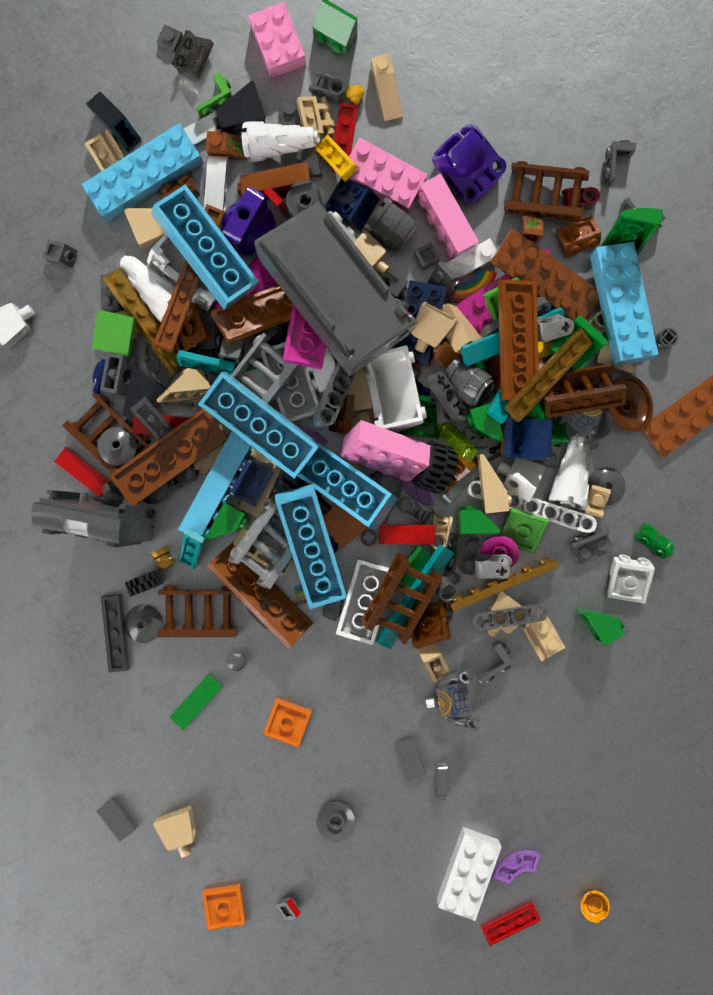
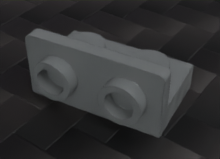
M599 527L586 537L582 534L573 538L574 541L569 543L578 565L614 551L608 536L610 533L608 529L602 530V527Z

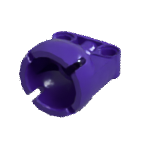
M468 124L460 130V133L464 136L463 138L459 133H454L435 151L432 157L433 165L451 186L461 202L476 201L498 181L507 167L506 161L497 154L481 130L474 124ZM494 162L497 164L496 171L493 170ZM467 188L470 191V196L468 198L465 196V191Z
M250 186L245 190L241 199L227 209L222 219L223 235L238 254L245 256L254 255V252H256L255 240L276 228L275 218L268 207L267 196ZM243 213L250 214L246 220L240 219V216Z

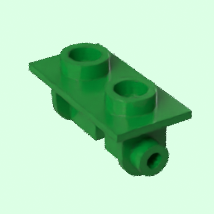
M644 523L640 527L641 530L633 535L640 543L646 545L655 555L662 559L674 554L675 546H673V542L664 535H661L659 539L656 538L659 531L650 524Z

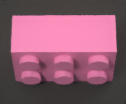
M285 2L248 15L251 29L271 79L306 66L305 54Z

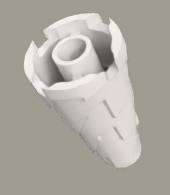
M251 121L244 122L242 128H247V132H242V146L245 158L250 157L247 160L249 163L264 161L266 158L282 154L300 152L303 149L316 147L317 143H320L319 131H315L314 127Z
M124 256L119 261V268H121L138 292L140 298L161 323L175 285L164 276L161 277L148 265L145 266L134 256Z
M576 433L575 436L571 437L564 458L561 460L558 474L554 479L548 498L549 503L561 507L562 505L567 506L568 509L586 510L588 506L590 466H588L589 447H584L583 441L588 439L587 436L584 437L582 434Z

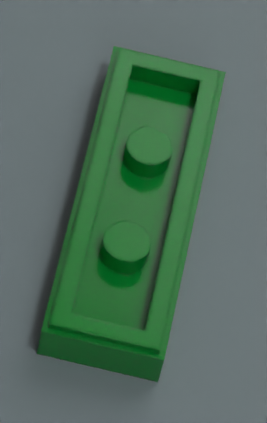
M208 674L169 718L184 730L223 686Z

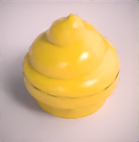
M362 84L347 86L346 96L350 98L351 102L358 105L365 93V90L362 89Z

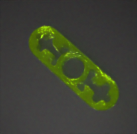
M436 423L435 428L463 459L472 461L478 452L454 424Z

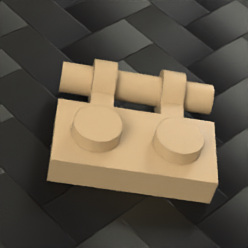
M316 96L298 97L296 104L301 127H314L315 131H319L320 136L324 133L323 129L326 130L329 136L335 135L334 120L331 119V105L328 103L327 97H321L320 103H317ZM320 113L323 114L324 120H321Z

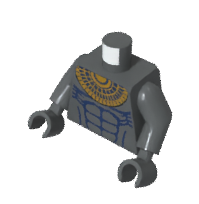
M602 409L550 418L556 419L554 421L555 424H561L565 421L584 437L588 436L589 438L583 441L584 447H589L591 442L590 450L598 448L599 443L595 438H597L603 414Z
M466 669L463 672L447 674L439 681L438 686L435 687L436 696L425 698L427 709L438 708L440 717L457 726L468 727L471 731L479 729L480 727L474 726L473 721L478 722L480 719L477 717L470 719L472 715L467 683L473 677L468 678L466 674L471 672V670Z

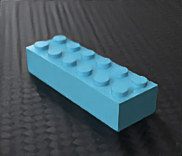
M178 123L82 183V186L101 217L109 223L125 213L123 209L135 207L157 193L162 185L176 181L178 177L191 172L204 162L182 125Z
M186 185L153 205L151 215L224 310L256 288L259 283L257 278Z
M634 242L597 247L591 253L590 260L613 367L650 361L659 354Z
M221 372L198 403L200 407L294 479L320 447L318 442L227 372Z
M231 431L178 530L185 533L187 529H190L205 538L223 504L229 503L232 497L229 487L234 479H238L240 466L244 461H248L254 448L233 431Z
M321 444L298 474V477L309 485L313 484L316 490L374 531L377 530L398 500L396 496Z
M310 484L276 494V505L309 609L346 599L345 587L314 485Z

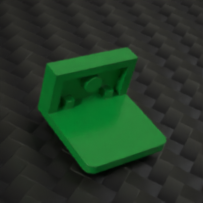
M580 315L573 320L574 329L572 333L568 336L557 338L549 347L550 352L555 354L577 329L583 328L593 341V344L570 367V370L582 369L593 355L608 342L600 332Z

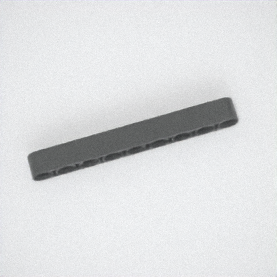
M381 275L380 277L389 287V292L391 293L394 287L393 279L388 275ZM338 361L312 418L314 427L319 430H324L335 422L356 374L355 372L349 377ZM336 381L341 384L342 388L337 386ZM329 398L334 401V406L329 403ZM321 415L326 417L327 423L321 420Z

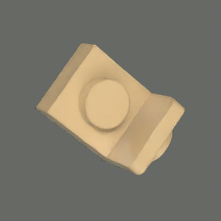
M591 485L588 493V506L584 513L592 517L602 518L604 515L603 509L611 494L610 490Z

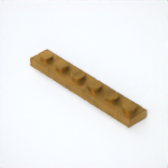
M121 268L103 277L104 282L126 313L131 317H136V327L172 376L184 367L180 366L176 355L178 351L176 346H174L172 353L153 346L160 324L140 298Z
M583 328L577 329L504 407L516 422H520L593 344V341Z
M545 558L540 560L539 565L535 567L529 565L522 568V572L516 575L515 572L510 573L504 580L499 582L497 579L486 583L487 587L471 589L468 595H457L452 602L447 604L450 611L454 612L559 567L557 560Z

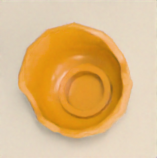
M596 890L588 891L582 896L580 902L581 913L588 921L599 923L607 918L609 914L610 904L608 898L602 892Z

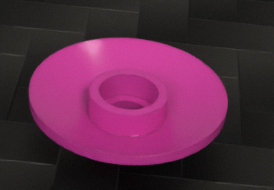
M492 536L482 544L481 554H505L510 556L512 559L511 568L519 559L517 544L506 536Z

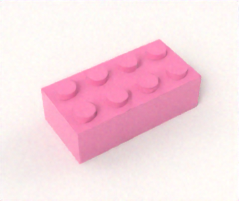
M359 138L349 156L359 168L348 180L369 186L381 201L387 196L393 201L394 205L408 214L418 197L420 184L426 182L427 174L366 140Z
M441 173L420 184L417 203L421 209H425L427 221L431 226L434 225L437 231L435 232L439 242L444 243L448 258L454 259L476 247L479 241Z
M361 420L343 438L341 458L348 460L350 463H357L368 469H374L385 475H391L400 478L402 481L410 482L429 466L430 445Z

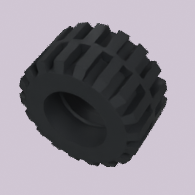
M431 440L426 443L430 445L429 466L412 480L416 487L440 494L447 489L455 475L458 456L454 448Z

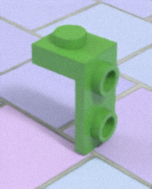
M220 72L213 75L220 94L196 107L200 118L210 115L232 97L229 90L231 85L226 77L223 78Z

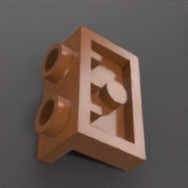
M592 216L582 219L581 222H574L556 229V235L564 247L565 257L600 245L601 230Z

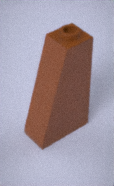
M308 162L240 176L241 183H237L238 195H243L249 186L265 194L264 191L268 187H271L281 199L286 198L293 184L299 181H310Z

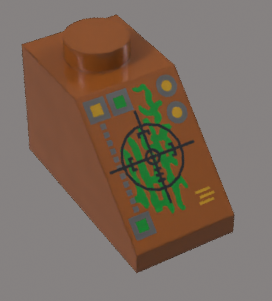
M207 131L206 152L208 155L228 156V159L247 160V157L245 158L241 137L228 132Z
M535 214L523 215L520 220L519 233L537 245L544 232L543 220Z

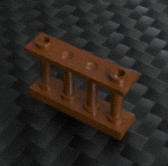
M525 161L512 162V173L517 175L513 198L505 200V214L520 216L535 214L539 218L581 222L583 209L578 206L582 181L589 180L590 170H586L583 167L571 169L533 165ZM524 174L536 176L532 200L529 203L520 200ZM543 176L555 178L551 203L548 205L539 202ZM563 179L574 180L571 202L568 207L558 204Z
M612 364L567 371L546 393V418L626 405V386L624 384H612ZM604 384L605 387L594 389L592 385ZM574 388H585L584 391L574 392L573 390ZM565 390L566 394H554L556 391Z
M94 392L92 396L97 402L77 422L73 423L67 420L62 426L112 474L123 465L115 466L105 462L99 455L96 443L97 439L116 420L138 440L136 454L144 446L146 448L151 446V440L145 434H133L132 426L109 405L111 401L104 394L99 395ZM104 407L111 415L91 435L87 436L82 431L84 429L83 426ZM115 442L113 447L116 448L120 443Z
M397 553L361 622L370 631H373L375 626L380 625L397 632V636L402 644L406 645L407 641L413 636L414 629L435 591L441 586L443 577L435 569H433L430 575H427L409 567L410 562L407 558ZM407 574L426 582L422 591L418 592L400 584L403 575ZM398 591L417 600L412 609L390 601L393 593ZM389 608L407 617L401 626L382 618L383 611Z
M164 586V589L158 591V595H166V624L164 628L158 629V637H236L238 635V627H233V624H231V595L234 593L227 586H221V589H175V586ZM173 595H185V624H183V627H175V624H173ZM192 595H204V624H202V627H194ZM212 595H223V624H221V627H214V624H212Z

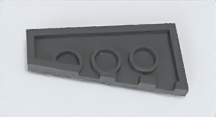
M296 100L280 101L281 125H300L301 127ZM314 147L303 149L300 152L283 154L284 167L308 162L310 177H323Z

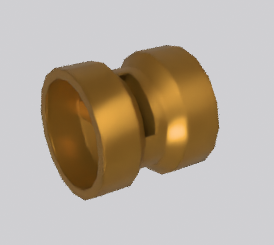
M168 546L150 553L152 559L156 562L158 561L156 564L158 571L176 563L173 557H169L170 550Z

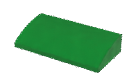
M633 208L621 211L601 243V247L634 242L638 256L660 226L663 210L657 208Z

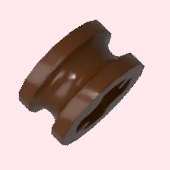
M372 529L364 530L360 536L361 542L366 546L374 545L377 541L376 532ZM366 532L374 535V540L371 539L373 542L368 543L367 540L363 539V536H366Z

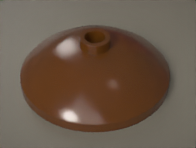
M623 375L616 378L612 382L613 385L624 384L626 386V405L608 408L613 420L622 429L629 432H638L645 429L653 416V401L648 388L640 379L632 375Z

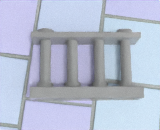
M263 333L255 338L253 347L231 376L237 381H241L259 398L272 406L302 366L282 362L283 355L267 343L271 337ZM262 349L283 365L284 370L280 375H275L256 359ZM250 364L271 381L272 386L268 391H264L244 375Z
M275 497L269 498L264 503L263 510L238 546L232 549L228 559L230 563L239 564L240 561L259 575L256 583L268 589L272 587L293 556L287 537H284L267 523L273 514L280 518ZM263 529L281 543L277 553L271 551L257 539ZM252 545L270 559V563L265 569L245 555Z

